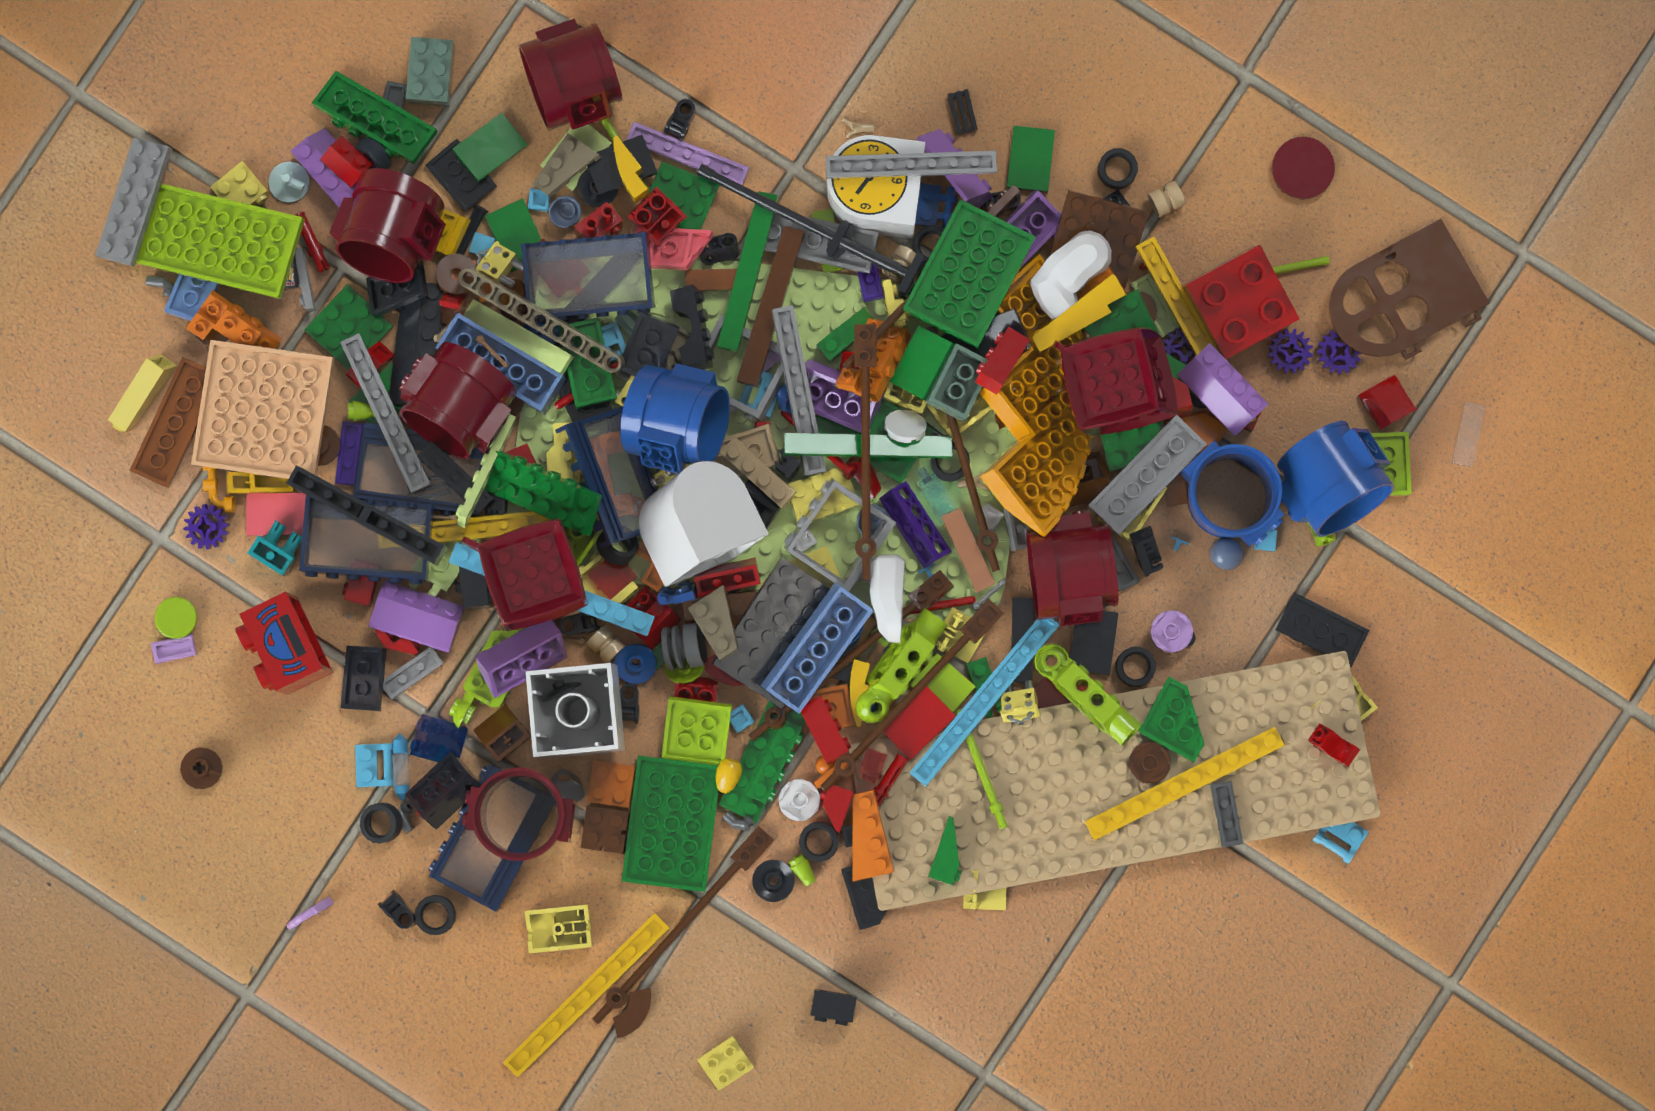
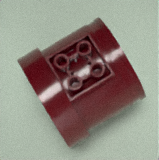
M572 19L535 32L537 39L518 45L529 85L548 131L567 124L574 130L611 117L609 105L614 102L623 101L620 84L610 53L596 23L585 28H578L576 20Z
M368 169L360 174L352 198H343L329 234L337 241L335 249L339 257L355 270L382 281L394 283L407 282L413 278L415 268L420 260L433 259L446 226L441 219L445 205L442 198L432 188L409 175L388 169Z
M443 342L433 356L426 353L423 358L418 357L413 365L412 374L409 375L407 373L402 380L399 389L401 390L400 398L407 403L401 408L400 415L422 438L428 442L432 440L442 451L452 456L467 459L474 448L485 454L507 422L511 412L509 406L516 397L517 391L502 372L476 353L460 345Z
M1075 511L1072 515L1063 516L1062 514L1061 519L1045 537L1033 529H1027L1026 541L1029 573L1038 620L1059 618L1060 626L1102 621L1103 608L1105 606H1118L1116 562L1108 524L1091 526L1090 513Z
M527 768L505 769L489 777L480 788L471 787V791L466 793L465 804H469L468 813L464 812L463 825H466L465 830L474 831L481 844L500 858L512 861H526L543 855L557 841L571 843L576 800L563 798L556 785L548 777L537 771ZM521 777L534 778L543 783L555 798L558 809L557 825L549 840L538 849L527 853H514L500 846L491 836L486 822L487 805L492 794L503 783Z

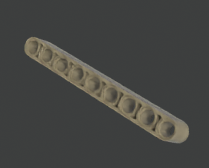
M464 269L459 273L458 281L463 287L602 369L614 373L624 368L625 360L622 355L478 270ZM469 272L474 276V281L471 284H468L465 278ZM486 283L492 286V291L488 295L483 290ZM505 293L510 297L508 305H504L501 301ZM522 304L528 307V313L525 316L519 312ZM541 314L546 318L544 326H540L537 322ZM559 325L564 328V334L561 337H558L555 333V329ZM576 336H580L582 339V345L579 348L573 343ZM595 346L600 349V356L598 358H594L591 354L592 348ZM612 357H615L619 362L616 369L611 368L609 365Z

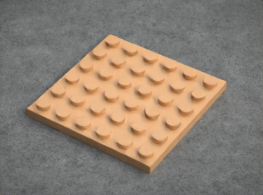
M210 340L191 464L289 479L295 466L298 465L316 475L335 358Z

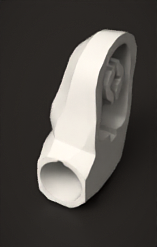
M1090 230L1079 232L1069 242L1053 252L1031 279L1030 285L1035 298L1042 310L1052 320L1056 319L1078 301L1076 293L1085 287L1092 278L1107 270L1111 263V248L1108 241L1101 234Z
M880 554L871 559L870 599L879 632L888 642L901 643L905 559L897 554Z

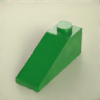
M865 307L816 344V348L829 363H832L843 351H846L854 344V324H866L868 318H874Z
M949 816L928 877L953 886L954 882H959L962 870H959L960 863L954 818Z

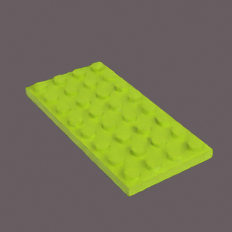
M161 183L136 264L281 299L305 219L300 216Z

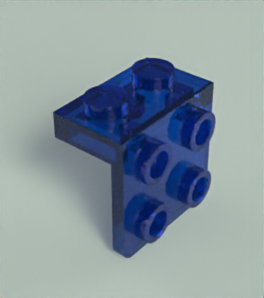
M422 714L416 725L417 732L415 738L410 745V755L440 762L452 751L460 758L468 728L461 726L458 729L452 722Z

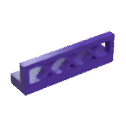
M907 481L892 488L879 498L890 517L896 522L895 525L923 568L932 565L940 558L952 552ZM899 490H904L907 499L901 496ZM912 508L916 509L918 517L912 513ZM923 525L929 529L930 535L925 533ZM934 543L938 544L943 552L939 554L934 547Z

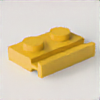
M444 209L441 219L446 226L436 252L444 255L456 254L471 220Z

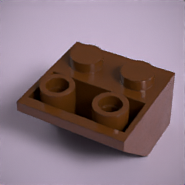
M504 704L473 730L498 763L502 762L531 738L530 732L507 704Z

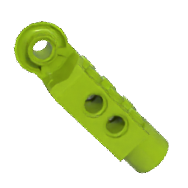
M924 608L915 621L903 626L901 643L892 642L868 674L866 682H868L870 687L859 696L856 702V711L862 721L866 723L882 721L887 716L889 706L894 699L905 693L909 681L919 674L920 666L932 656L935 642L948 625L929 610ZM877 702V710L871 712V705Z
M502 627L501 631H492L482 651L495 646L500 641L513 636L525 628L507 632ZM476 661L463 685L465 694L462 699L457 698L449 715L453 717L454 724L459 729L463 723L468 724L476 710V706L473 705L475 700L492 708H501L510 690L494 698Z
M1047 644L1037 651L1034 663L1038 672L1047 677L1102 732L1110 735L1123 746L1140 729L1142 724L1124 707L1119 705L1120 701L1112 693L1108 695L1104 691L1105 687L1097 679L1093 681L1088 675V670L1081 664L1077 666V663L1068 657V653L1063 647L1057 644ZM1053 657L1057 659L1058 663L1055 666H1049L1046 664L1047 659ZM1080 686L1087 688L1085 691L1078 690ZM1098 700L1101 701L1102 704L1096 706L1093 704V702Z

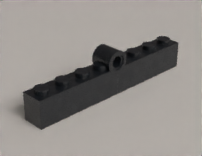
M298 465L295 466L286 483L436 566L439 565L448 548Z

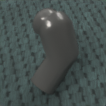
M146 277L145 282L147 286L163 288V296L170 297L174 287L171 282L163 277Z
M410 801L401 803L398 810L401 813L403 820L402 828L405 833L415 829L410 821L414 808Z
M730 811L722 818L735 830L748 831L754 823L749 816H745L740 820Z

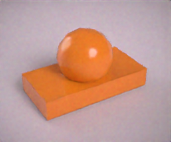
M820 756L816 761V769L822 774L819 779L813 782L818 789L835 771L834 763L827 766L823 756ZM843 762L841 763V769L845 770L848 765Z

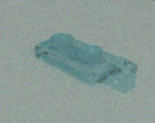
M925 467L917 470L921 481L918 482L919 488L940 524H942L941 516L955 510L956 507L939 478L934 473L929 475Z

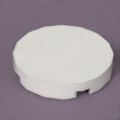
M896 410L886 417L884 429L888 432L890 438L898 442L911 443L912 440L919 441L925 436L927 424L925 419L914 411Z
M803 779L793 780L786 783L781 789L779 806L782 813L789 819L805 821L813 817L818 811L820 794L811 782Z

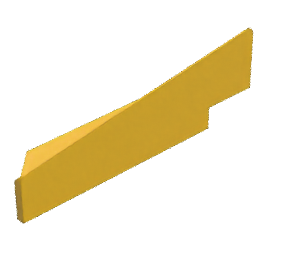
M1114 274L1109 276L1033 336V341L1038 350L1041 352L1052 346L1055 340L1061 341L1110 314L1111 311L1107 305L1126 295Z

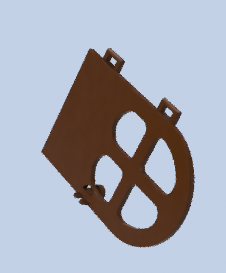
M1439 219L1346 270L1338 278L1332 289L1329 300V314L1336 333L1353 350L1372 357H1386L1401 352L1403 358L1407 360L1422 352L1418 342L1461 320L1466 328L1481 320L1482 318L1477 310L1490 303L1442 219ZM1395 262L1406 269L1409 275V282L1405 288L1392 295H1388L1376 277L1375 270L1384 263ZM1364 278L1376 298V303L1355 315H1351L1345 311L1343 306L1345 293L1355 279ZM1410 297L1422 299L1428 309L1427 321L1423 326L1415 330H1408L1395 309L1396 304ZM1383 313L1389 320L1397 337L1395 341L1379 344L1369 342L1359 335L1358 326L1368 319ZM1473 313L1475 318L1467 321L1465 317ZM1413 346L1415 351L1407 354L1406 349Z

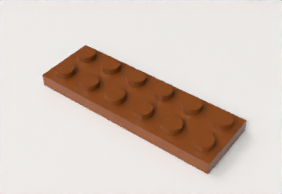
M182 357L129 471L169 489L197 429L206 367Z

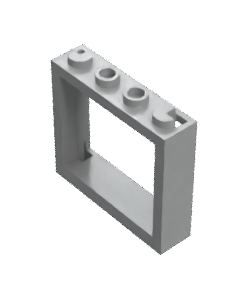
M721 315L711 332L709 344L712 350L719 340L724 317ZM744 328L742 338L749 341L752 330ZM772 341L769 351L780 356L778 343ZM782 362L756 410L729 397L730 411L734 413L740 411L745 414L744 417L748 420L763 422L779 388L785 380Z
M831 478L830 481L826 480L820 489L822 493L817 499L814 498L809 504L808 508L810 510L806 516L802 515L796 524L797 529L795 532L790 533L786 537L784 548L849 592L862 574L861 557H857L843 579H841L794 547L834 488L862 506L861 497ZM870 504V512L883 520L871 537L876 542L878 550L896 522ZM867 544L863 548L864 552L869 551V546Z

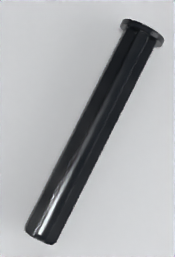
M477 204L473 205L475 208L469 218L471 221L456 254L464 255L485 213L489 212L488 210Z

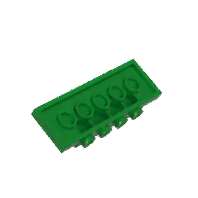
M338 71L333 73L312 101L314 107L331 117L332 124L337 128L342 129L344 126L349 129L348 133L357 139L360 136L362 138L374 139L385 148V152L389 154L390 158L395 156L399 159L401 157L413 165L438 133L437 129Z
M501 450L496 451L498 455L492 466V471L485 487L486 491L550 520L561 519L564 526L586 536L591 535L602 499L601 494L578 485L577 480L562 478L561 474L556 471L544 470V466L540 464L528 463L527 459L522 456H513Z
M770 701L768 702L756 728L765 721L764 715L766 711L771 707H778ZM791 710L786 714L787 720L782 728H769L756 740L750 739L739 761L742 766L741 778L732 791L723 794L718 805L740 816H749L753 822L757 823L767 801L772 802L776 794V790L773 789L776 782L781 783L786 771H783L785 764H790L795 752L792 749L795 743L799 745L804 736V733L801 731L806 722L801 712L797 713ZM778 714L772 715L771 719L775 720Z

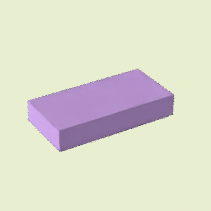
M193 634L179 639H167L151 643L155 664L197 655Z

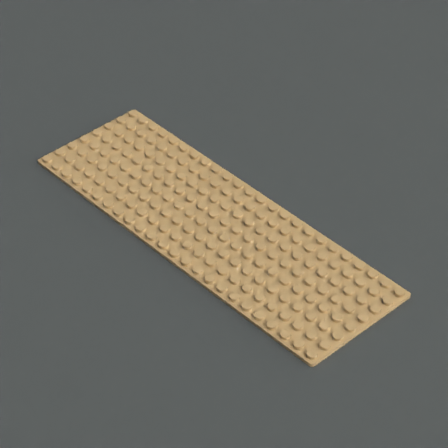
M1345 651L1181 682L1188 686L1204 740V746L1194 763L1166 748L1171 758L1170 771L1163 780L1154 784L1142 783L1132 775L1129 768V757L1133 749L1140 743L1155 741L1137 731L1127 743L1121 746L1110 735L1102 732L1073 703L1040 708L1041 715L1024 721L1023 725H1018L1017 722L1005 723L1002 716L982 719L972 731L997 799L1004 808L1002 812L1008 827L1001 830L995 815H992L989 808L991 804L966 740L927 787L910 775V771L948 726L944 727L911 760L889 737L875 740L855 761L856 769L853 775L857 793L872 790L875 786L877 787L897 753L909 760L888 792V798H885L879 807L894 867L893 873L872 877L879 910H890L1222 847L1210 784L1232 781L1243 843L1379 817L1380 810L1347 653ZM1164 685L1114 694V696L1120 701L1119 705L1121 707H1124L1143 724ZM1097 700L1093 704L1099 706L1102 702ZM1318 701H1320V702L1311 710V707H1312L1313 705H1315ZM1319 723L1333 730L1342 739L1360 749L1349 767L1334 760L1308 741ZM1273 727L1278 731L1285 745L1284 747L1095 841L1093 840L1085 824L1086 820ZM860 743L851 744L852 748L849 749L850 754L857 748V746ZM949 816L954 818L960 863L959 870H962L959 882H954L953 886L928 877ZM972 871H979L978 881L973 877L974 873Z

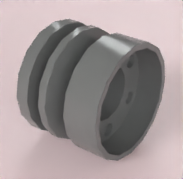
M696 622L684 624L683 634H681L678 626H673L672 630L670 627L662 628L661 649L669 671L676 670L677 666L679 669H684L686 659L690 667L706 665L707 649L705 637Z

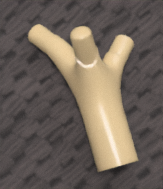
M845 118L842 119V122L851 127V131L846 135L847 138L859 132H874V124H860Z
M984 472L973 477L976 487L990 492L988 486L983 484V480L980 478ZM958 479V488L967 487L965 479Z

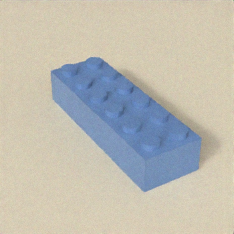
M456 313L435 347L438 349L443 342H451L476 353L510 380L517 391V399L546 415L567 380L559 372L459 313ZM478 336L484 337V341L509 365L507 368L482 344L476 342Z
M834 583L760 686L794 711L800 713L874 610L842 586Z

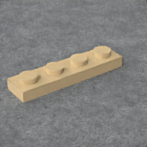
M733 437L720 452L779 507L784 508L797 493L736 437Z

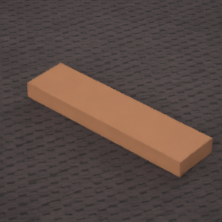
M959 507L942 515L943 523L975 592L977 593L994 585L995 582L961 508Z

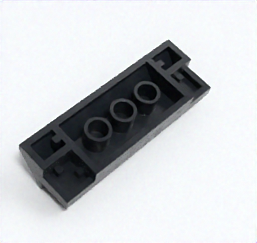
M427 283L428 296L400 307L389 397L394 406L403 407L407 403L400 398L401 390L399 389L406 374H412L413 365L418 357L423 358L426 353L433 356L437 351L435 347L438 342L434 341V335L440 332L442 306H440L439 301L444 295V291L440 289L438 284Z

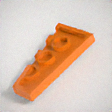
M872 789L854 793L853 881L893 873L894 867L875 791Z

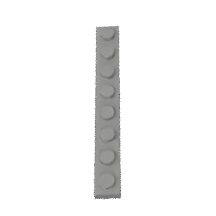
M996 151L826 156V179L997 173Z
M791 305L771 309L795 432L819 434L794 307ZM800 456L804 476L826 471L823 456Z
M358 333L341 341L342 348L411 493L413 494L431 485L419 458L416 457L415 449L361 335Z

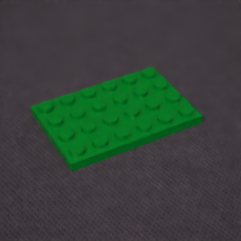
M960 199L909 295L903 311L979 348L1036 237Z
M638 755L622 882L706 892L719 793L716 786L718 765Z

